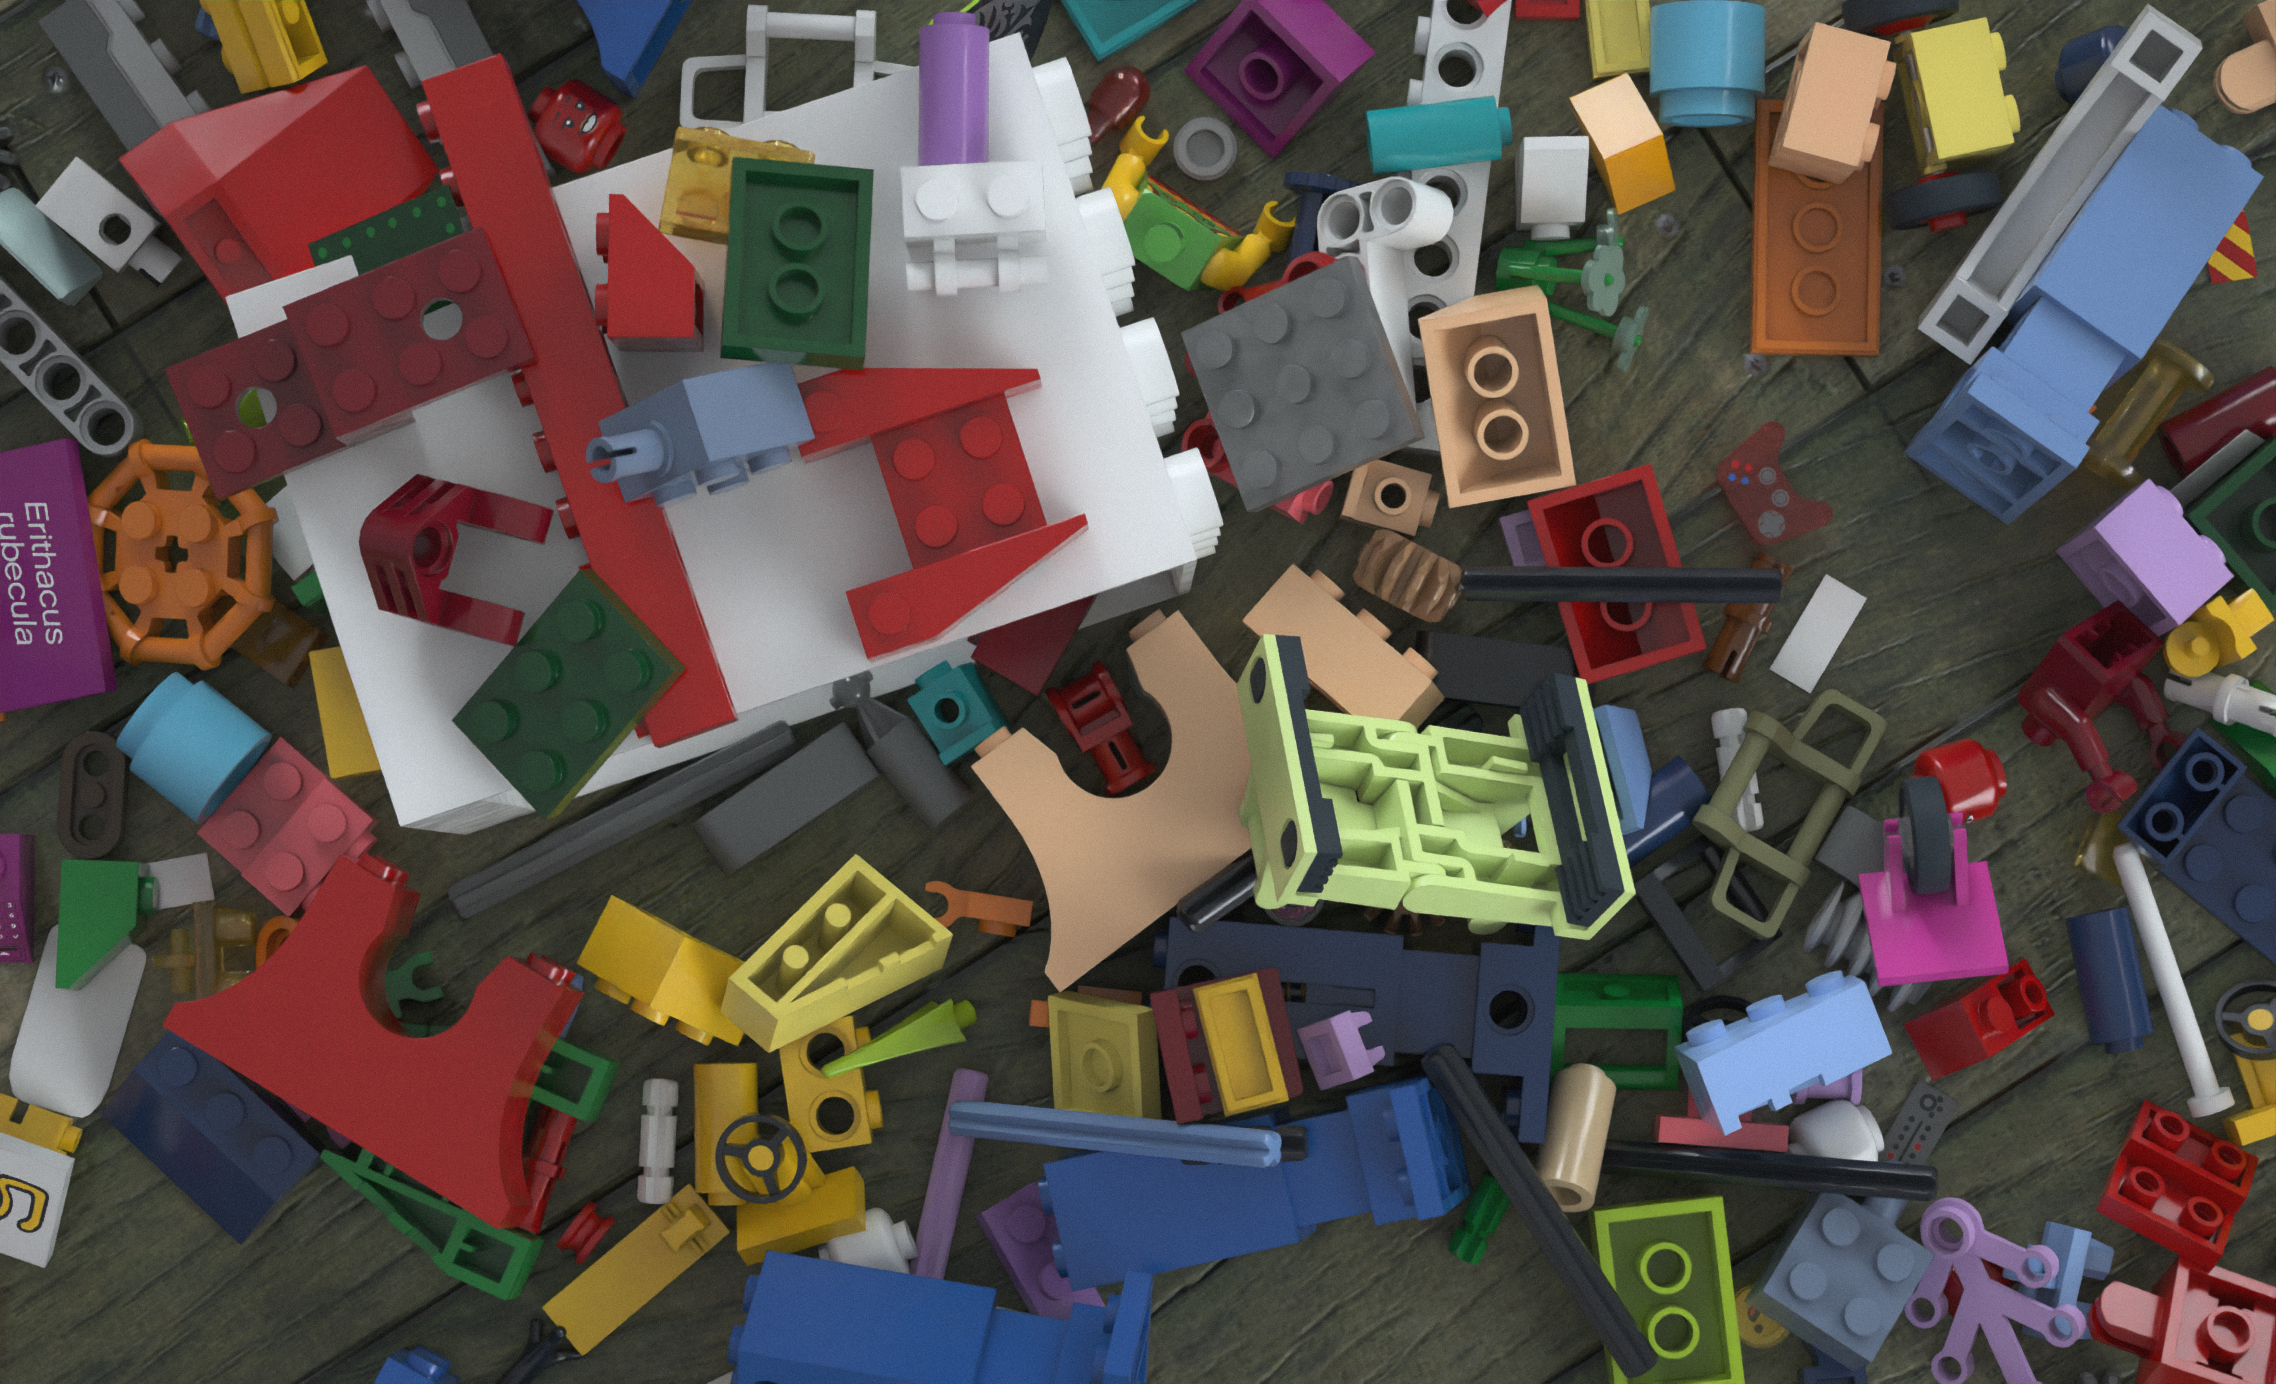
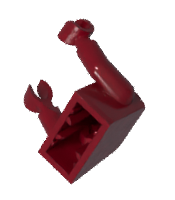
M2119 599L2063 633L2017 694L2018 703L2029 712L2021 722L2024 734L2032 742L2040 746L2049 747L2056 739L2062 740L2068 745L2082 772L2087 771L2093 780L2086 789V797L2091 808L2098 813L2113 812L2123 804L2118 800H2126L2138 789L2136 781L2129 774L2112 769L2107 761L2110 754L2093 724V721L2105 713L2113 703L2129 709L2140 731L2146 730L2152 741L2150 749L2151 761L2158 771L2169 760L2164 753L2165 742L2171 743L2177 750L2188 737L2182 732L2171 731L2166 721L2170 716L2153 681L2147 675L2141 673V670L2165 643Z

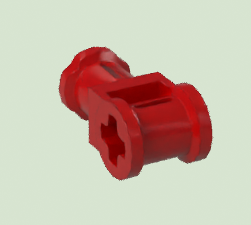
M1101 660L1092 664V672L1060 690H1057L1055 687L1045 690L1048 699L1072 741L1076 740L1083 754L1090 751L1108 783L1104 788L1108 798L1158 770L1154 761L1147 762L1132 737L1129 728L1133 726V723L1126 712L1128 708ZM1096 692L1100 693L1098 697L1079 708H1072L1074 704ZM1109 743L1115 744L1127 766L1126 769L1123 770L1109 747Z

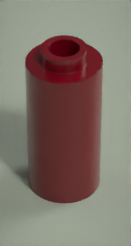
M2268 366L2157 425V434L2162 448L2182 479L2189 476L2245 429L2264 440L2276 435V368Z

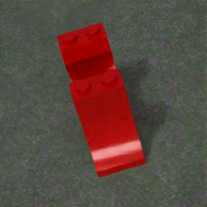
M364 852L360 859L339 855L295 929L269 959L247 977L219 993L194 1001L175 1003L162 1026L496 1229L521 1227L534 1205L527 1189L522 1163V1137L525 1116L541 1068L585 992L570 984L576 973L544 954L539 956L531 952L527 959L507 956L476 987L468 1010L454 1026L435 1036L426 1038L418 1036L405 1028L392 1012L385 992V974L393 952L409 935L421 894L405 885L411 875L410 873L379 855L375 857Z

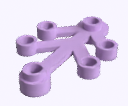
M1947 1197L1937 1200L1925 1210L1920 1223L1923 1245L1934 1253L1935 1257L1921 1278L1917 1290L1913 1292L1904 1307L1907 1319L1914 1326L1922 1329L1935 1326L1948 1312V1300L1943 1290L1954 1266L1963 1285L1964 1292L1944 1348L1932 1359L1931 1371L1934 1378L1940 1384H1962L1973 1374L1975 1360L1971 1350L1981 1325L2007 1384H2044L2036 1381L2008 1318L2042 1333L2050 1344L2060 1348L2071 1346L2084 1334L2086 1319L2083 1313L2074 1305L2060 1304L2052 1308L1990 1279L1981 1258L2016 1272L2017 1278L2025 1286L2041 1288L2057 1275L2059 1270L2058 1257L2047 1246L2033 1245L2025 1249L1984 1230L1982 1218L1978 1211L1962 1199ZM1947 1219H1953L1959 1224L1963 1231L1962 1237H1955L1950 1234L1946 1227ZM2030 1257L2038 1258L2042 1261L2046 1270L2045 1276L2036 1275L2031 1271L2028 1264ZM1919 1298H1925L1933 1304L1934 1316H1928L1920 1310L1918 1305ZM2056 1317H2064L2071 1323L2072 1335L2063 1334L2058 1330L2055 1324ZM1946 1356L1953 1357L1960 1363L1961 1374H1954L1947 1369L1945 1365Z

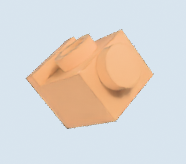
M1376 459L1352 471L1339 519L1376 530L1389 529L1405 538L1413 539L1418 526L1430 529L1440 492L1428 489L1432 474ZM1389 485L1400 487L1405 494L1404 504L1394 509L1385 506L1381 500L1383 488Z

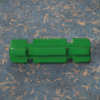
M1524 1152L1531 1162L1530 1156ZM1492 1173L1490 1175L1484 1174L1462 1217L1466 1221L1463 1228L1457 1227L1448 1245V1251L1453 1256L1471 1265H1477L1481 1261L1489 1245L1485 1241L1488 1234L1494 1235L1510 1204V1200Z

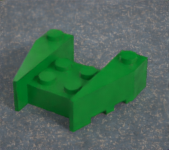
M400 1022L412 1033L424 1038L438 1035L451 1028L449 1026ZM559 1036L535 1082L527 1111L534 1099L581 1121H597L622 1062L566 1037ZM327 1148L323 1150L320 1158L352 1188L359 1190L387 1216V1220L403 1235L409 1236L447 1275L505 1301L520 1297L544 1243V1238L519 1227L496 1229L362 1148L359 1156L341 1148Z

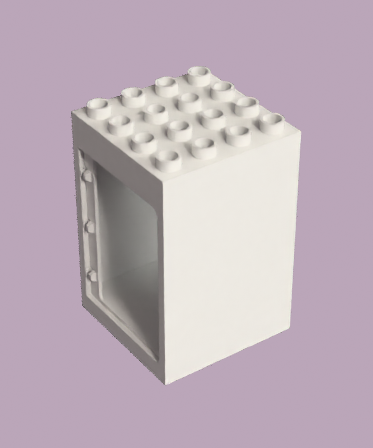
M1020 32L989 42V162L1042 160L1047 240L1018 242L1019 257L1047 255L1049 283L1021 285V292L1000 293L999 286L958 288V295L936 296V289L908 291L906 263L934 261V246L907 248L903 227L900 167L918 166L919 66L552 188L594 308L596 284H608V264H604L603 255H597L596 216L597 213H609V194H624L688 259L705 282L704 352L619 351L607 337V334H604L628 405L631 406L683 379L765 363L720 358L730 172L733 157L874 169L866 352L863 368L1038 369L1042 387L1006 398L1047 525L1085 513L1089 528L1051 558L1046 559L1011 585L1005 592L957 625L955 629L940 640L871 663L866 657L845 591L913 570L872 442L807 464L802 459L799 448L796 447L789 451L792 458L791 463L757 475H752L751 470H748L746 472L750 482L736 489L709 495L707 486L695 487L697 492L695 496L664 507L739 721L663 748L655 747L650 735L639 739L635 729H633L575 798L721 750L779 720H785L789 726H793L845 708L843 706L835 709L830 704L829 700L833 697V682L868 670L873 675V680L869 682L871 688L870 697L876 698L915 685V679L945 660L948 661L952 669L972 662L973 665L978 664L971 659L976 646L969 643L967 639L981 632L1098 593L1099 595L1079 629L1189 593L1197 559L1216 553L1214 546L1218 545L1217 536L1221 535L1219 527L1223 526V520L1199 449L1196 447L1163 459L1157 441L1158 437L1175 432L1172 421L1176 420L1174 409L1178 408L1175 397L1179 396V390L1154 317L1119 328L1116 319L1117 316L1134 311L1131 297H1134V291L1131 282L1135 281L1132 266L1136 264L1115 198L1110 187L1075 198L1076 195L1093 190L1089 175L1093 173L1089 155H1092V150L1088 136H1091L1092 133L1077 84L1066 57L1032 68ZM468 216L460 218L464 232L473 229ZM997 243L955 245L956 260L998 258ZM352 255L226 296L225 298L238 337L241 338L286 320L287 317L282 306L359 275ZM453 303L426 314L423 321L426 333L429 337L437 340L453 337L461 328L462 312L459 306ZM791 364L797 384L841 370L839 368ZM510 372L413 410L412 413L416 420L414 423L284 475L400 827L467 835L536 812L452 721L514 647L379 610L359 547L360 530L365 518L373 509L416 474L520 499L554 510L545 545L457 523L459 538L448 576L441 581L439 587L442 590L525 612L518 642L579 571L578 566L590 563L581 536L569 540L564 530L555 500L566 497V493L558 471L546 474L532 438L533 433L543 430L534 404L522 407ZM256 389L266 422L269 424L277 410L275 397L269 390Z

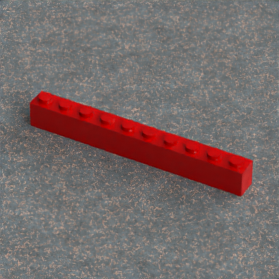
M499 53L425 79L421 83L427 100L416 104L430 144L442 140L450 166L439 170L443 186L449 184L456 208L465 206L472 228L475 229L481 226L484 229L537 361L510 371V376L522 407L534 404L543 430L532 434L536 451L546 474L558 471L566 493V497L555 500L561 522L569 540L581 536L590 562L578 566L579 570L593 569L686 667L684 672L634 728L639 739L650 735L654 746L663 748L739 721L665 507H656L653 497L625 503L617 479L614 482L600 483L594 479L589 471L596 467L611 464L610 459L592 463L586 462V449L589 442L593 438L602 437L598 422L629 407L602 328L601 326H596L595 308L509 64L503 55Z

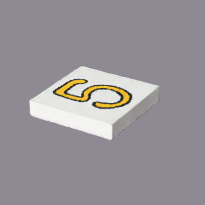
M0 1132V1253L42 1268L46 1267L53 1255L75 1158Z

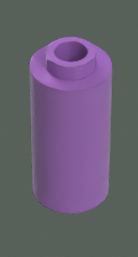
M964 12L934 14L933 25L923 26L919 29L918 166L989 162L990 30L987 27L976 25V15Z

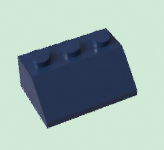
M170 1030L131 1071L101 1113L105 1119L240 1245L255 1232L322 1160L320 1156L323 1150L327 1149L317 1137L261 1085Z

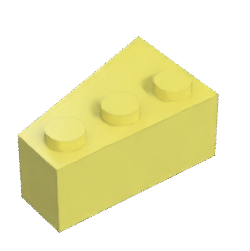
M855 854L729 977L720 1012L770 1053L942 969L953 934L859 855Z

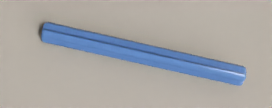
M971 1100L955 1101L948 1110L950 1116L948 1128L955 1136L1260 1168L1274 1167L1280 1162L1282 1157L1280 1152L1282 1139L1277 1132L1270 1130L1190 1122L1177 1124L1176 1121Z

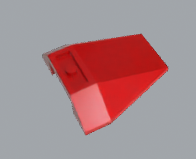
M367 65L172 121L118 158L154 211L162 215L228 309L226 296L315 267L308 244L422 195L439 172L432 158Z

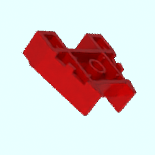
M841 369L797 384L815 439L798 446L802 459L807 464L872 442L913 570L845 591L866 657L871 663L940 640L977 610L990 603L1046 559L1051 558L1089 529L1085 513L1047 525L1006 398L1042 387L1038 369Z

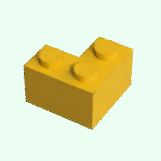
M611 895L576 963L598 976L594 988L625 1004H628L631 997H634L635 999L630 1009L662 1026H665L669 1016L678 1019L675 1030L706 1046H709L713 1036L738 1047L744 1035V1032L720 1011L729 977L745 962L687 934L663 919Z

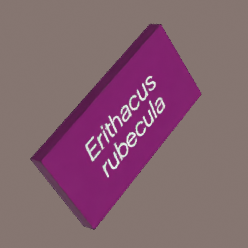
M64 438L0 452V713H10L116 692L118 689L78 440Z

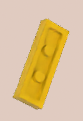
M690 1182L673 1196L669 1203L664 1204L548 1301L542 1309L557 1326L565 1327L567 1339L583 1357L732 1230L713 1207L708 1205V1201L703 1195L695 1193V1186Z

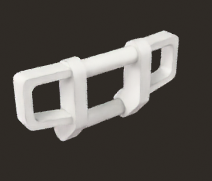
M748 5L746 54L692 57L683 63L680 124L687 133L712 135L781 112L766 111L769 37L855 42L854 87L874 81L875 75L886 77L913 68V66L876 61V11L857 10L856 16L768 12L767 5ZM746 69L743 122L703 120L694 117L695 79L700 73Z

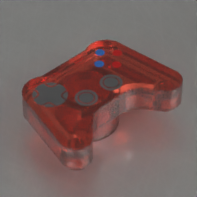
M1776 421L1767 422L1718 464L1715 473L1719 487L1748 536L1755 544L1764 547L1824 527L1833 518V511L1829 504L1799 497L1793 491L1780 469L1778 454L1785 439V429Z

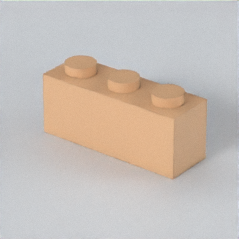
M1292 564L1245 616L1242 622L1258 640H1260L1262 634L1300 636L1309 683L1345 714L1409 722L1417 730L1445 698L1432 681L1438 674V671L1412 648L1409 647L1401 655L1390 646L1386 639L1392 633L1366 609L1363 608L1355 616L1339 603L1345 596V593L1321 571L1316 569L1309 577L1296 565Z

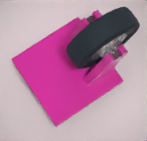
M1924 776L1902 780L1899 790V818L1883 820L1884 872L1858 874V884L1878 987L2007 974L2009 964L1987 861L1968 863L1966 828L1963 826V813H1947L1943 792L1936 777ZM1902 857L1904 858L1906 873H1903Z

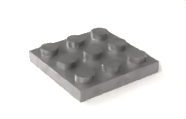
M1346 256L1180 332L1247 512L1261 511L1425 438L1357 257Z

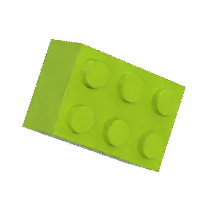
M1716 1193L1589 1208L1588 1217L1593 1258L1658 1355V1362L1653 1368L1639 1377L1629 1379L1624 1375L1604 1345L1608 1384H1745L1723 1196Z

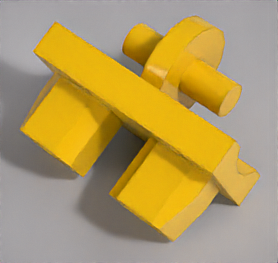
M2253 588L2246 590L2236 598L2232 596L2224 600L2220 595L2206 601L2182 624L2172 629L2166 635L2165 644L2163 645V657L2167 666L2175 674L2185 678H2197L2212 670L2242 660L2254 652L2257 647L2250 636L2274 621V618Z

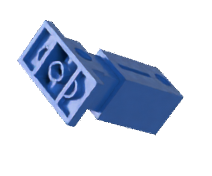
M1424 1071L1413 1077L1361 1088L1346 1097L1348 1106L1291 1118L1288 1105L1202 1123L1230 1127L1271 1126L1272 1131H1277L1280 1125H1303L1308 1132L1309 1153L1308 1157L1302 1161L1279 1162L1274 1167L1267 1166L1265 1168L1212 1162L1208 1165L1187 1166L1182 1163L1181 1159L1088 1149L1065 1154L1043 1164L1046 1176L1039 1177L1038 1179L1039 1195L1043 1209L1047 1215H1055L1060 1239L1053 1241V1256L1058 1274L1062 1279L1069 1277L1071 1289L1074 1292L1125 1281L1127 1270L1157 1274L1299 1243L1317 1230L1315 1225L1317 1223L1372 1212L1375 1226L1418 1217L1420 1221L1443 1216L1473 1192L1457 1119Z
M767 1250L760 1275L750 1274L746 1283L743 1312L748 1313L745 1325L735 1324L732 1329L728 1347V1363L735 1364L730 1384H1147L1153 1274L1127 1270L1121 1296L1110 1294L1107 1307L1073 1302L1070 1318L1067 1321L996 1309L997 1289Z

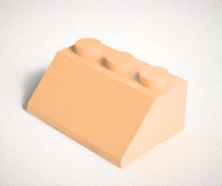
M1538 284L1476 295L1419 318L1418 323L1449 508L1576 486L1548 302Z

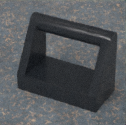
M1702 834L1635 879L1633 883L1636 892L1634 898L1696 989L1706 992L1779 939L1783 932L1778 928L1776 934L1766 940H1758L1754 937L1716 963L1661 883L1662 880L1698 854L1715 878L1724 851ZM1736 865L1726 891L1727 897L1738 910L1759 922H1765L1769 915L1768 910Z

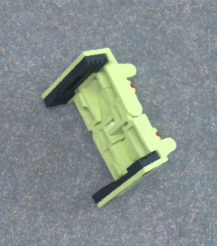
M1262 634L1236 685L1251 761L1244 798L1238 812L1242 826L1249 830L1257 874V881L1253 888L1257 906L1265 909H1277L1287 904L1314 907L1317 900L1322 899L1395 910L1402 900L1403 906L1408 911L1414 913L1467 918L1468 928L1475 934H1492L1502 929L1508 922L1551 926L1555 936L1590 940L1636 892L1586 680L1553 673L1550 676L1551 682L1545 681L1542 684L1543 690L1538 689L1535 692L1536 698L1530 697L1527 700L1528 706L1523 705L1519 709L1521 715L1514 714L1507 722L1511 737L1428 725L1421 734H1418L1416 727L1409 722L1305 709V694H1309L1310 684L1300 636ZM1355 790H1356L1357 793H1358L1359 802H1357V797H1356V792H1355ZM1531 814L1539 853L1503 848L1501 836L1527 815Z

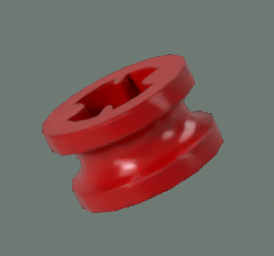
M589 1201L555 1246L561 1251L571 1249L575 1253L574 1261L580 1266L587 1260L616 1221L610 1215L606 1218L600 1217L596 1212L597 1205L592 1201Z

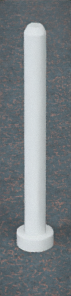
M2131 842L2117 845L2114 847L2113 859L2195 1096L2187 1100L2192 1117H2203L2223 1111L2233 1106L2235 1101L2230 1087H2219L2138 849Z

